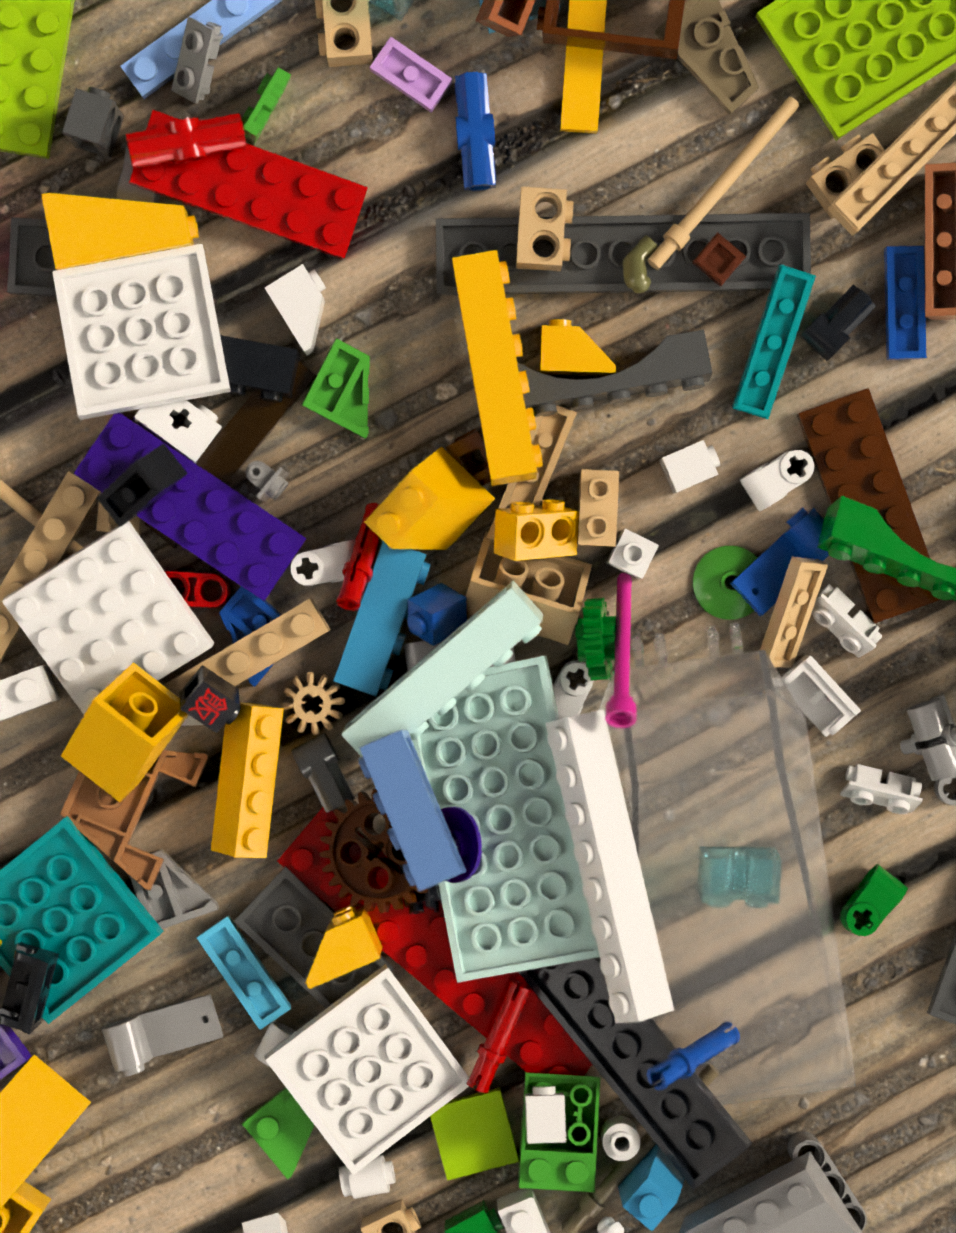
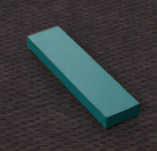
M781 264L778 265L732 404L733 409L769 419L816 275Z

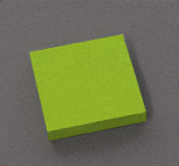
M500 1087L491 1089L488 1093L480 1092L453 1099L430 1116L447 1181L519 1162Z

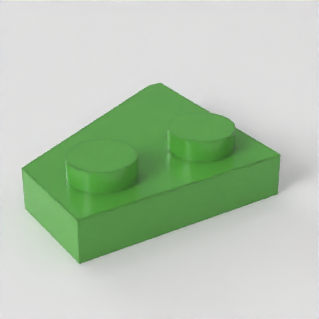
M279 67L273 76L266 73L256 92L261 95V98L255 108L250 106L247 108L241 119L245 141L253 146L257 142L291 78V74Z
M284 1087L242 1123L287 1180L292 1177L315 1125L288 1089Z

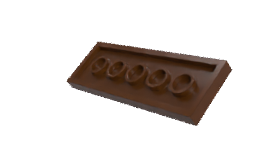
M869 388L798 413L797 418L829 506L841 496L877 509L886 524L903 542L918 553L930 558ZM850 561L868 614L874 624L941 600L935 598L930 591L920 587L904 586L894 577L884 573L875 574L868 572L863 568V565Z

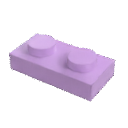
M392 37L388 39L370 66L371 72L431 113L453 82L451 77Z

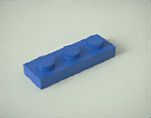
M887 246L884 248L886 360H924L927 358L924 246Z

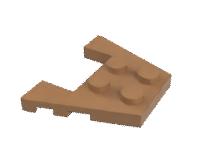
M163 750L141 782L121 802L117 801L79 771L60 815L64 818L68 816L85 837L143 888L151 891L164 859L129 845L131 837L159 774H164L196 788L209 755Z

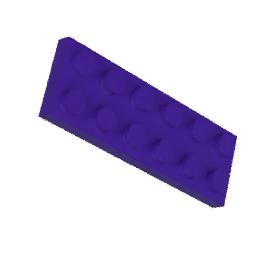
M115 413L73 474L100 492H103L135 461L165 443L121 413ZM165 444L188 474L137 516L265 601L307 538Z

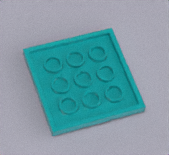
M68 816L63 818L0 870V939L2 940L0 946V966L10 977L15 959L14 953L19 942L59 954L43 1014V1019L47 1024H50L164 932L98 849L76 828Z

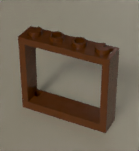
M547 0L546 8L539 7L536 30H542L543 43L677 59L685 0H669L664 40L557 27L560 0Z

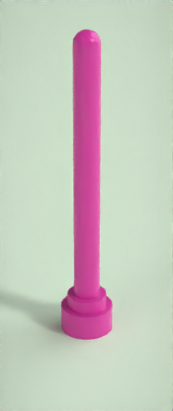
M625 572L617 577L614 695L610 697L605 708V721L608 725L615 728H627L634 725L637 715L636 703L629 696L632 578Z

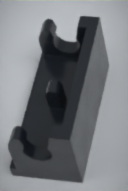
M23 942L17 944L5 998L0 1008V1024L21 1030L26 1034L32 1033L41 1024L59 957L58 953Z

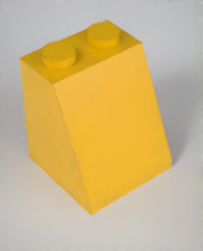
M441 446L411 470L364 523L391 549L447 550L495 498Z
M133 662L92 700L61 757L113 798L121 802L141 782L186 720L188 714L180 709L179 697Z

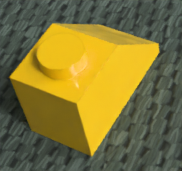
M552 319L549 320V325H542L539 373L546 375L604 377L616 373V365L580 326H571V320Z

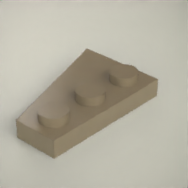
M688 0L684 4L677 59L731 116L758 91V83L742 47L738 45L730 27L729 18L725 10L723 11L719 0ZM667 20L655 31V35L660 40H664Z

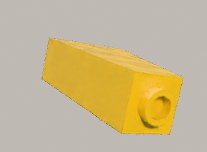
M56 193L41 194L56 270L194 245L193 239L199 238L195 215L188 216V212L182 205Z

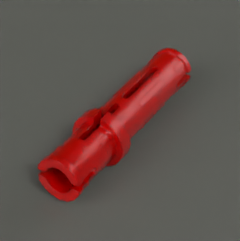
M377 503L366 505L350 560L344 564L342 570L344 579L336 602L338 606L345 610L355 611L360 608L366 583L370 582L373 576L371 566L380 537L364 522L380 505Z
M511 979L509 982L510 985L486 1041L478 1047L479 1057L470 1078L466 1082L471 1088H474L476 1085V1090L482 1093L489 1092V1087L499 1064H503L506 1060L505 1050L529 994L533 990L528 985L523 987V983Z

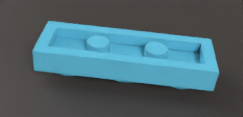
M229 915L197 936V940L259 1030L291 1009L292 1006Z

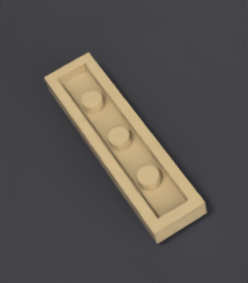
M557 405L556 414L545 417L535 416L536 430H531L530 436L532 445H540L543 467L536 468L537 479L509 483L498 509L511 508L512 502H530L534 506L541 505L577 412ZM495 517L486 537L493 541L495 533Z

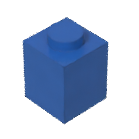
M443 583L407 599L409 631L432 646L442 642L467 620L466 597Z

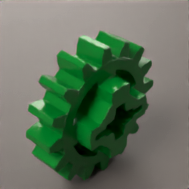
M605 598L584 600L583 607L584 618H579L578 625H575L579 662H586L588 676L591 678V681L608 680L611 678V660H615L616 616H609Z

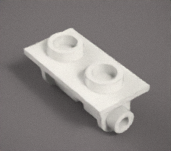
M830 584L826 585L818 594L820 596L817 597L812 610L816 622L828 628L840 640L842 647L848 652L855 654L858 658L875 649L876 643L882 638V635L878 632L880 628L861 610L851 618L848 612L855 604L837 586L833 588Z
M856 764L855 767L849 765L847 768L845 780L849 782L840 792V796L851 798L850 800L855 804H877L887 807V810L892 813L907 814L909 812L912 813L922 803L923 798L919 797L922 783L916 782L915 777L889 772L886 784L880 783L881 769Z

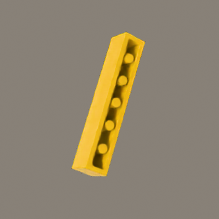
M497 250L453 257V270L491 485L497 486L537 479L536 468L543 467L540 445H532L530 431L536 430L533 407L525 408L523 394L530 393L526 370L519 371L516 357L523 356L520 335H512L510 325L511 320H516L513 297H505L503 284L510 283L507 262H499Z

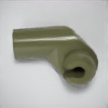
M647 235L623 259L624 282L628 288H631L638 294L644 293L650 287L651 280L647 277L645 262L658 248V245Z

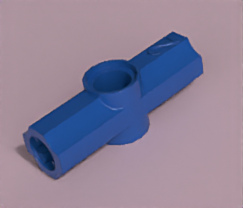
M463 73L455 76V95L458 116L455 118L458 150H461L464 190L485 191L496 188V171L493 156L495 130L493 114H490L487 73Z

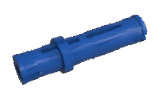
M723 1022L719 1027L685 1048L672 1050L667 1059L648 1069L647 1079L650 1085L662 1079L654 1087V1089L662 1091L678 1079L689 1078L694 1074L693 1072L697 1067L730 1046L737 1044L740 1039L738 1029L734 1027L725 1033L733 1024L731 1022Z

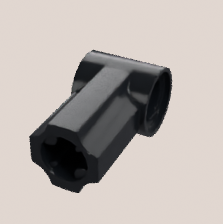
M853 284L826 313L822 312L800 336L823 359L828 361L850 339L848 335L870 315L876 305L862 289L857 288Z

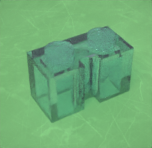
M699 846L697 891L702 903H707L709 906L716 908L728 907L730 903H733V900H745V905L752 908H765L768 904H779L782 859L776 847Z

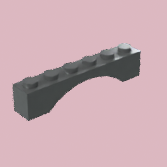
M704 329L666 336L653 352L637 364L619 373L596 379L572 380L555 378L536 372L519 362L517 363L519 371L526 370L530 393L523 394L525 408L533 407L536 417L556 414L557 405L562 407L572 406V410H584L593 407L594 402L608 399L610 404H618L631 400V395L645 393L646 397H657L667 394L669 388L682 386L684 391L696 390L704 387V382L710 381L712 376Z

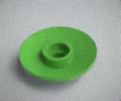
M738 546L718 547L703 556L693 574V591L700 606L712 616L725 620L740 619L751 614L754 609L736 589L730 590L725 586V579L730 575L737 577L757 557L749 550Z

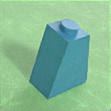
M657 1144L618 1186L622 1206L650 1231H653L675 1206L685 1180Z

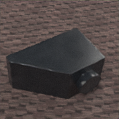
M162 444L135 461L97 499L120 527L161 498L188 473L167 446Z

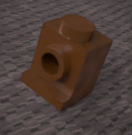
M480 425L453 439L445 448L468 473L484 486L490 483L491 479ZM480 450L485 461L476 460L474 451Z

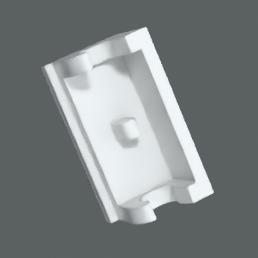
M805 654L793 665V668L788 669L775 681L825 737L830 734L834 735L861 712L859 707L811 655Z

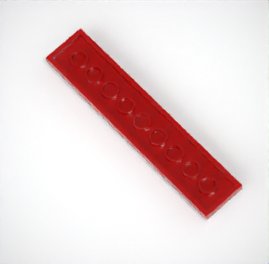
M322 807L277 862L283 867L286 866L312 892L335 911L351 905L352 894L346 898H340L338 895L343 886H330L328 883L335 874L334 872H323L322 870L331 862L330 858L320 856V853L329 850L330 846L321 841V837L332 836L333 833L325 824L326 822L337 823L339 821L333 812L334 810L326 813ZM357 830V833L362 838H365L368 841H370L367 837H365L361 832ZM356 842L349 849L350 858L355 863L361 857V847ZM378 848L380 852H379V854L377 855V857H378V858H380V857H387V856L382 852V850H381L380 848ZM392 861L393 864H395L400 871L399 864ZM381 867L376 873V881L380 887L384 888L388 883L389 876L387 871ZM363 901L359 906H356L355 908H356V909H359V908L363 907V906H364V901ZM438 901L440 912L437 913L424 906L423 913L409 914V908H405L404 904L403 909L395 910L391 903L388 912L380 913L378 905H376L373 911L368 912L381 942L382 951L485 1038L489 1034L510 985V980L522 982L523 987L528 985L519 972L457 982L442 901ZM532 990L505 1050V1054L526 1072L584 1076L593 1064Z

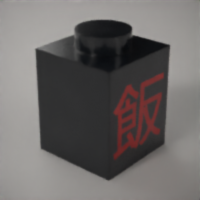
M203 665L179 692L180 709L216 733L219 732L225 723L231 724L241 709L239 689Z

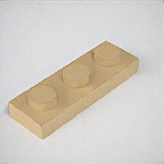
M791 558L756 661L766 667L793 668L828 564L819 559Z

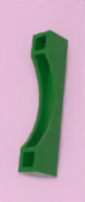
M841 496L827 508L817 548L827 551L832 558L837 560H850L863 565V568L868 572L875 574L884 573L894 577L904 586L920 587L930 591L935 598L956 601V568L938 563L915 551L894 533L877 509Z

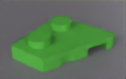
M336 338L301 406L366 439L369 433L368 375L370 356Z

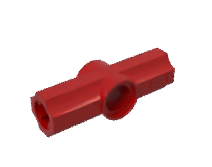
M239 113L200 121L199 118L181 119L169 122L162 128L126 134L132 168L153 166L173 161L174 164L188 163L204 159L208 154L246 147L244 128Z

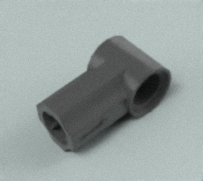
M325 732L291 749L301 773L305 779L309 778L326 813L344 805L346 799H355L338 765L340 762L338 755Z

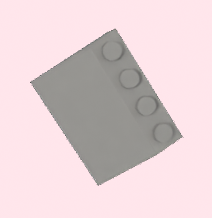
M809 1151L684 1217L679 1233H862V1231Z

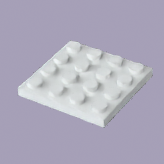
M203 244L52 271L76 409L80 420L231 392Z
M130 521L123 526H117L12 592L2 601L83 714L86 713L92 700L133 662L158 681L209 650L214 644V641Z
M386 964L264 1055L266 1062L352 1175L469 1087L466 1084L469 1076Z

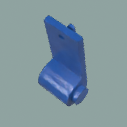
M802 507L786 521L790 527L730 583L760 617L776 603L792 557L812 558L823 561L830 556L827 551L817 548L824 519L814 508L807 512Z

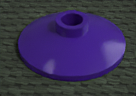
M445 807L441 811L467 871L446 880V882L460 883L468 880L478 868L482 853L481 835L475 820L466 810L460 807Z

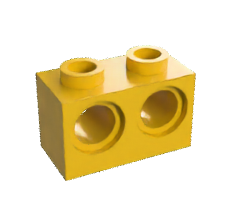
M555 499L542 500L541 506H534L530 502H512L511 508L496 509L494 554L514 561L577 555L579 511L565 507L564 501Z

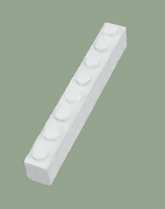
M604 709L547 722L548 743L553 753L557 771L556 778L563 796L565 817L570 826L574 843V855L580 869L583 894L587 899L592 921V932L596 938L601 959L600 967L605 977L610 998L609 1005L614 1015L615 1023L640 1022L673 1011V1003L608 726L605 721Z

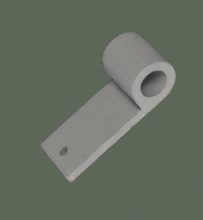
M211 993L124 1018L101 1028L114 1072L122 1071L124 1077L144 1071V1063L150 1061L153 1057L220 1039L224 1036Z

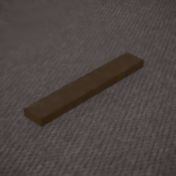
M298 362L292 398L283 397L282 403L260 399L261 392L254 391L195 464L228 485L310 386L316 375L301 362ZM147 522L145 523L146 526L173 548L177 547L178 543Z

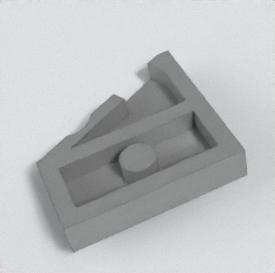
M163 849L150 853L164 859L151 891L143 888L130 876L137 899L162 929L219 909L218 902Z

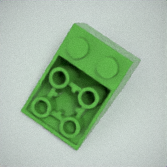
M525 1072L518 1170L519 1188L595 1193L601 1077ZM555 1086L556 1093L562 1092L564 1094L566 1142L527 1143L525 1094H533V1087Z

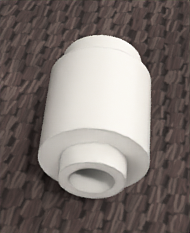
M613 1116L603 1124L601 1140L606 1154L616 1161H627L633 1158L640 1148V1137L634 1122L625 1116ZM619 1137L627 1138V1140H625L622 1143H615L616 1139Z
M384 1155L377 1156L354 1175L346 1166L339 1167V1178L344 1197L353 1196L354 1199L388 1193L390 1192V1184L396 1183L392 1161L386 1162Z

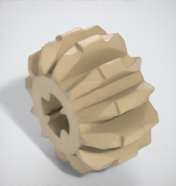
M311 671L307 673V686L299 676L293 678V682L299 691L297 692L291 688L284 689L283 693L288 697L294 698L293 702L282 703L281 708L284 710L294 708L295 713L289 715L286 721L290 724L299 717L302 721L298 726V732L303 733L307 724L311 723L312 734L318 735L320 732L319 721L330 731L334 726L327 716L330 715L336 719L342 718L343 713L332 707L333 705L344 704L345 698H332L331 694L338 691L341 687L339 683L333 684L329 689L325 688L329 675L323 674L319 683L315 684V674ZM307 694H310L312 697L319 695L322 698L323 703L319 704L322 710L319 713L314 709L310 711L305 709L304 704L308 700L304 698Z

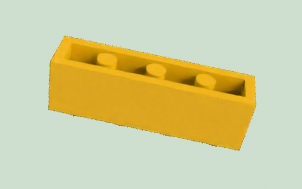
M240 702L241 709L236 719L229 725L225 723L211 851L238 858H267L284 709L263 704Z

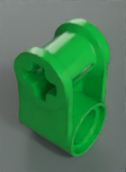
M876 864L864 876L857 890L843 906L840 912V920L843 927L858 936L871 935L877 930L886 916L900 903L908 887L882 866ZM855 911L864 912L863 917L867 920L864 925L855 924L856 919L853 917Z

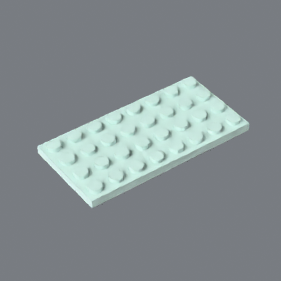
M547 656L502 664L498 668L495 666L489 667L482 673L485 678L476 688L470 692H467L464 688L454 697L457 701L455 705L442 716L435 713L426 721L429 725L427 729L416 739L412 740L440 809L460 807L466 810L475 820L481 835L482 853L475 873L464 882L449 883L444 881L438 884L457 982L600 957L596 938L592 932V921L587 899L583 894V882L578 861L574 855V843L570 826L565 817L563 796L556 778L557 771L553 753L548 743L546 723L559 720Z

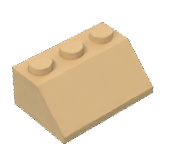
M485 532L465 596L467 614H475L509 583L514 581L543 613L542 622L539 624L542 630L537 636L568 645L580 614L592 564L566 556L514 561L494 554V541L486 538L488 532Z

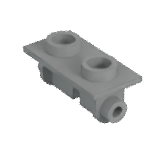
M188 17L171 91L193 103L198 104L199 100L205 99V94L210 93L214 66L207 63L208 59H217L220 42L223 39L219 24L207 22L204 25L193 18Z
M253 461L246 468L248 480L261 490L256 497L264 502H267L269 498L276 500L289 485L285 480L289 473L281 467L275 472L265 463Z

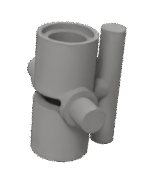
M944 694L932 697L928 701L906 709L914 734L911 735L910 739L900 742L902 753L905 755L911 753L922 755L932 781L956 775V725L954 724Z

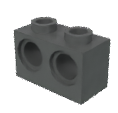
M89 87L87 92L76 88L62 133L75 148L111 159L124 115L117 107V103L110 99V93L95 87Z

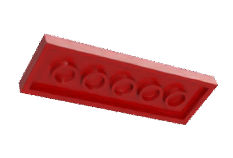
M152 110L146 130L162 128L169 122L181 119ZM247 143L245 148L208 154L206 158L193 162L174 164L173 161L153 166L133 168L129 180L131 185L340 259H344L368 189V187Z

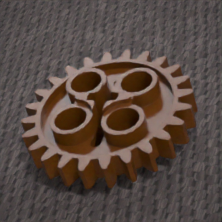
M373 789L371 798L367 792L358 793L359 804L353 799H346L347 812L342 809H335L333 811L339 821L337 823L326 822L325 825L333 833L332 836L321 837V841L330 846L329 850L321 852L320 856L330 858L331 863L322 870L323 872H334L335 876L328 884L330 886H343L338 895L340 898H346L352 894V907L359 906L364 901L366 912L373 911L376 905H378L380 913L389 911L390 903L395 910L403 909V898L409 904L417 902L414 890L420 893H427L428 889L419 891L416 885L411 886L405 873L402 875L397 866L393 864L392 861L403 867L407 862L401 855L400 850H396L390 840L388 829L392 828L387 813L382 815L386 822L384 831L378 834L374 830L373 820L375 816L381 813L373 798V794L377 792V789ZM358 827L361 828L362 832L370 841H368L365 838H362L357 833ZM355 842L361 847V857L356 863L352 861L349 855V849ZM374 844H384L382 852L387 857L378 858L377 855L380 851ZM381 867L387 871L389 876L388 883L384 888L380 887L376 881V873Z

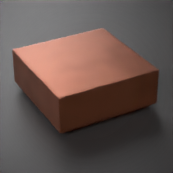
M717 232L692 263L721 287L746 256Z

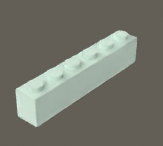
M512 581L349 721L341 735L361 757L363 756L359 749L360 747L399 730H408L411 739H416L429 726L426 721L435 713L442 716L455 705L457 701L454 697L464 688L467 692L476 688L485 678L482 673L492 664L496 668L504 664L513 655L511 648L520 640L525 644L532 640L542 630L539 624L542 622L543 613L521 588Z

